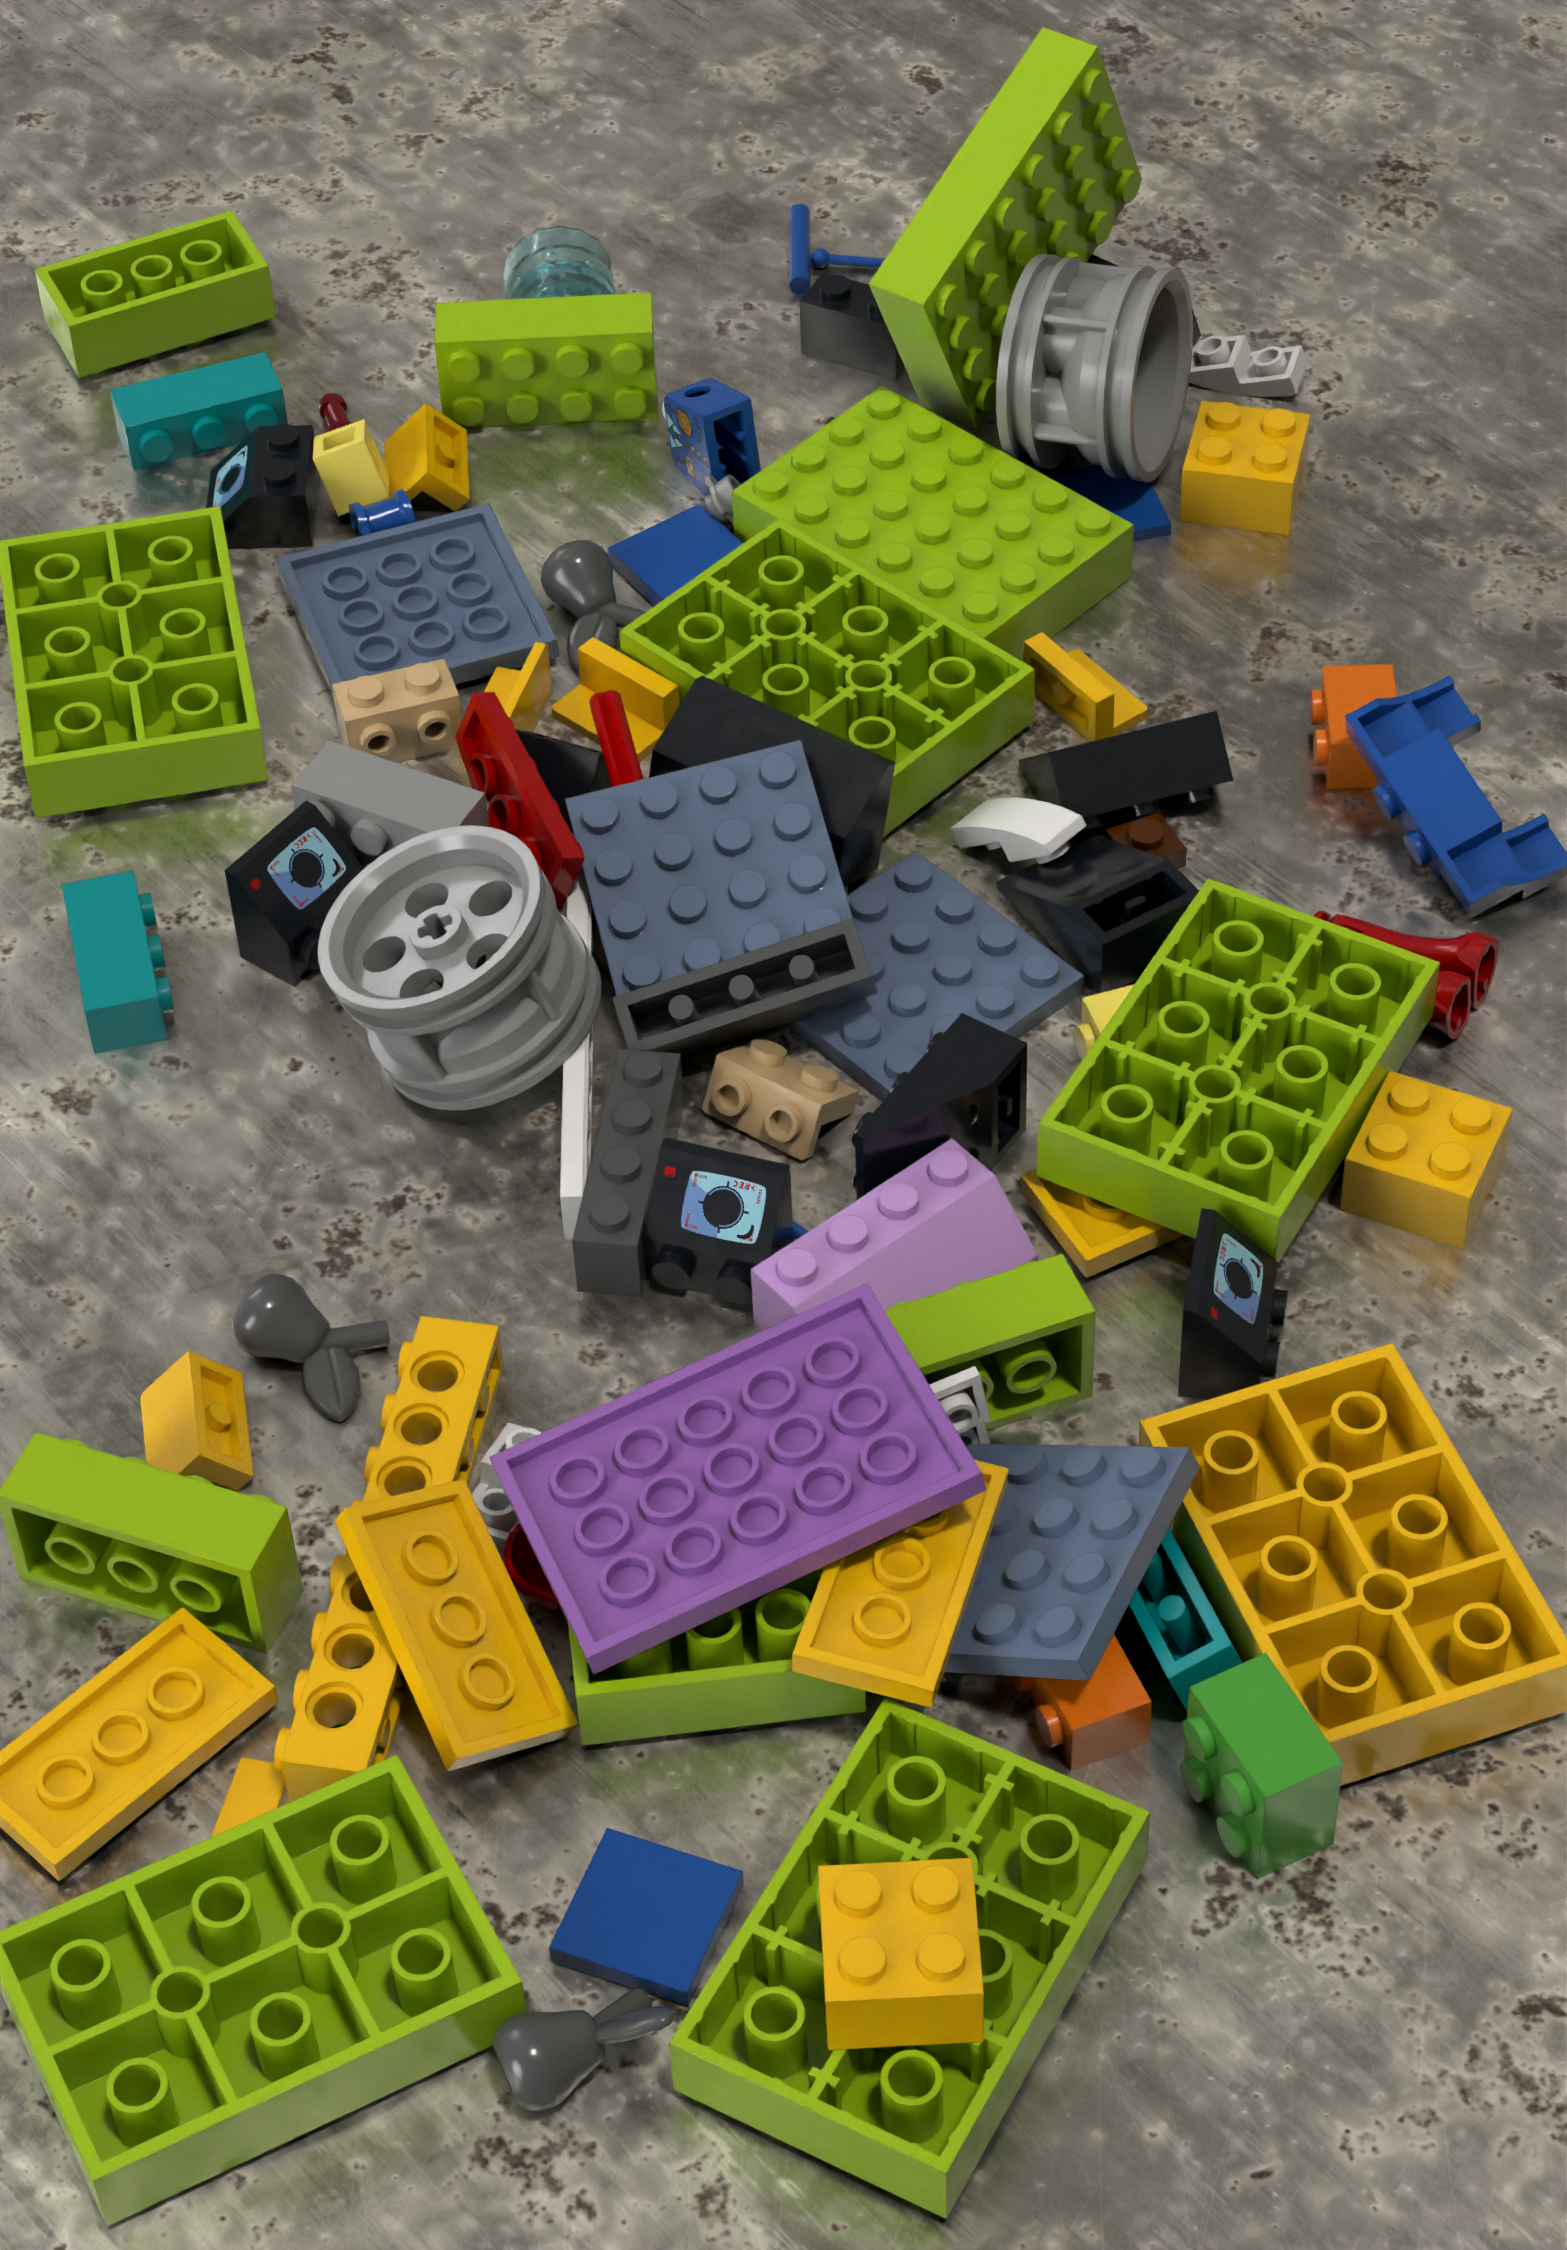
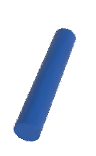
M795 204L789 211V287L796 294L806 293L810 288V210L804 204Z

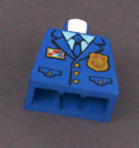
M713 378L703 379L667 393L663 400L662 415L667 421L672 458L675 465L704 497L711 494L704 479L709 474L717 482L730 474L740 484H743L761 471L751 398Z

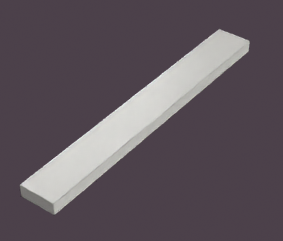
M582 868L567 897V919L576 927L595 960L596 918ZM594 1021L580 1045L563 1063L560 1204L564 1240L573 1239L591 1163Z

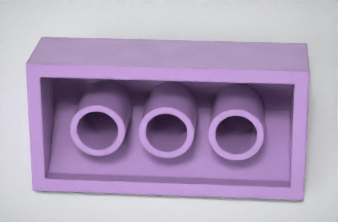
M951 1138L751 1269L753 1320L766 1330L866 1283L869 1284L882 1308L886 1310L900 1302L914 1301L952 1289L966 1281H977L1014 1269L1025 1262L1038 1261V1254L995 1174Z

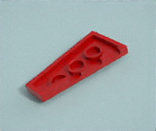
M473 692L455 735L472 789L485 793L488 803L489 827L500 829L516 836L531 850L552 886L556 907L561 912L574 881L582 870V864L585 859L582 848L572 835L560 813L557 802L549 793L537 771L534 760L529 756L515 730L513 721L507 716L495 692Z

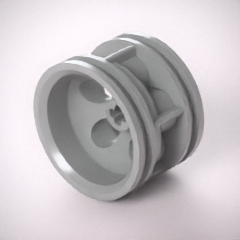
M1039 254L1030 260L1013 292L999 351L996 381V416L999 439L1004 453L1027 466L1035 464L1039 468L1049 470L1057 468L1067 456L1086 458L1094 465H1102L1105 473L1112 478L1124 479L1130 476L1135 481L1152 482L1160 475L1171 455L1179 432L1188 392L1192 360L1193 314L1191 295L1187 280L1180 270L1162 268L1156 271L1153 267L1138 265L1134 268L1085 263L1082 259L1075 257L1060 259L1056 255Z
M474 825L454 826L425 833L392 848L371 862L344 888L329 910L319 936L318 963L326 983L336 995L347 1014L358 1024L367 1028L370 1047L395 1087L405 1097L429 1108L451 1111L481 1108L507 1100L533 1087L554 1072L572 1055L588 1033L599 1008L601 977L596 961L576 927L558 911L552 886L531 850L516 836L500 829ZM495 953L489 960H487V954ZM432 982H436L442 987L440 990L422 995L423 991Z

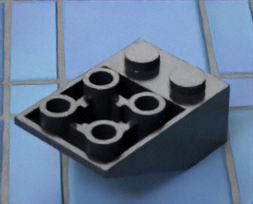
M1094 835L1071 846L1063 855L1043 864L1035 863L996 882V888L1069 965L1084 975V980L1097 994L1118 989L1138 979L1199 892L1168 859L1098 835Z
M961 1013L944 1033L938 1032L935 1034L920 1061L909 1073L906 1071L902 1072L896 1078L888 1097L873 1113L867 1112L864 1114L855 1127L852 1136V1146L855 1148L856 1161L853 1188L856 1190L857 1200L951 1138L991 1171L1026 1131L1027 1043L964 1013Z

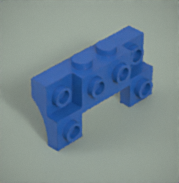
M1450 675L1432 685L1403 696L1377 698L1345 716L1346 733L1377 778V786L1372 789V792L1380 810L1388 820L1397 817L1407 834L1403 835V839L1414 861L1420 867L1428 864L1439 881L1442 879L1446 881L1470 919L1518 892L1524 899L1567 875V852L1550 829L1549 820L1546 815L1542 814L1523 825L1502 833L1501 818L1452 748V746L1480 732L1481 720L1477 714L1472 715L1455 690L1454 681Z

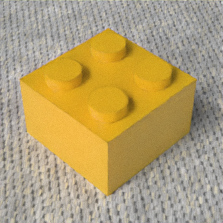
M1201 401L1182 468L1180 522L1290 536L1307 467L1311 414L1291 412L1286 409L1241 406L1230 402Z
M1389 1070L1345 1158L1340 1211L1464 1250L1506 1160L1513 1108Z
M972 1858L818 1866L828 2050L983 2042L984 1992Z

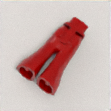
M1322 910L1314 915V917L1440 962L1433 1015L1427 1026L1451 1039H1455L1461 1034L1468 1023L1470 1008L1478 1009L1489 991L1496 969L1499 940L1481 932H1472L1456 938H1430L1400 933L1346 915L1336 914L1331 919L1330 914Z

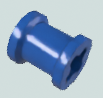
M403 489L393 492V498L364 506L358 502L349 504V516L355 537L416 522L411 503Z

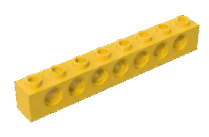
M427 1316L420 1317L413 1342L404 1341L400 1350L398 1360V1378L400 1383L397 1393H388L384 1400L381 1415V1428L384 1434L380 1446L372 1445L366 1457L364 1481L367 1488L363 1500L355 1499L351 1506L465 1479L469 1488L504 1370L498 1325ZM346 1551L345 1556L336 1555L334 1558L329 1580V1591L332 1596L327 1612L319 1611L315 1617L311 1636V1648L314 1653L309 1669L299 1670L294 1685L293 1708L296 1713L291 1728L283 1727L276 1740L274 1767L276 1771H283L289 1801H294L388 1759L409 1691V1686L375 1611H371L374 1610L348 1551ZM346 1724L342 1727L331 1728L335 1725Z

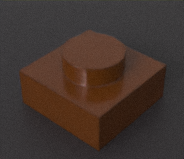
M1160 812L1106 829L1105 838L1166 858L1177 869L1186 866L1187 848Z

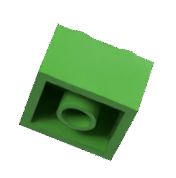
M1266 1653L1261 1654L1190 1686L1187 1719L1182 1723L1185 1737L1184 1761L1180 1762L1179 1765L1180 1774L1191 1797L1196 1802L1204 1800L1217 1818V1829L1228 1852L1235 1858L1242 1856L1256 1878L1260 1879L1333 1845L1343 1762Z

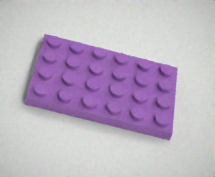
M868 1283L489 1457L499 1482L593 1674L601 1672L986 1491L982 1472Z

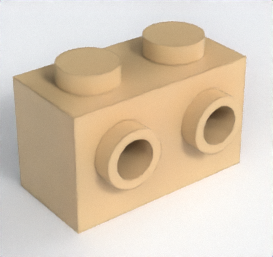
M445 658L332 684L339 736L343 745L396 763L459 749L455 735L462 721L460 699Z

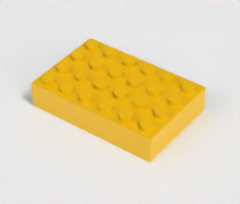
M1393 1343L1140 1420L1138 1446L1189 1447L1200 1468L1169 1528L1242 1662L1244 1663L1266 1653L1342 1760L1343 1768L1340 1786L1567 1711V1637Z

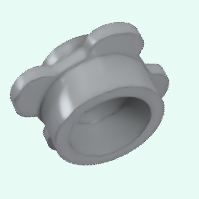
M711 474L707 475L704 479L711 494L706 496L704 500L709 511L722 525L729 521L733 524L731 491L741 484L730 474L718 482Z

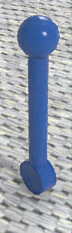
M823 248L814 250L810 257L812 265L818 269H823L829 264L879 268L885 258L829 254Z

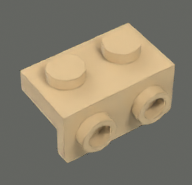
M755 1039L748 1044L717 1054L702 1105L703 1111L799 1160H805L813 1155L821 1125L850 1115L854 1111L859 1090L840 1082L839 1075L827 1067L815 1064L805 1065L786 1056L787 1050L775 1042Z

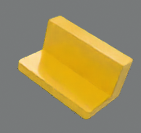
M424 403L384 444V465L389 474V498H393V492L403 489L409 501H411L423 491L454 512H457L470 499L467 430L427 403Z
M1043 632L1024 641L1023 662L1035 669V695L1089 742L1115 736L1147 718V706L1081 650L1074 649L1067 653Z
M592 637L577 649L580 684L552 705V717L600 745L589 701L595 693H604L608 690L617 691L621 695L638 761L640 762L652 753L654 746L679 707V685Z
M535 642L521 671L496 667L484 692H495L507 716L513 721L515 729L534 732L552 695L548 644Z
M188 1350L141 1394L140 1401L146 1462L155 1468L182 1476L194 1474L238 1491L254 1477L242 1372Z

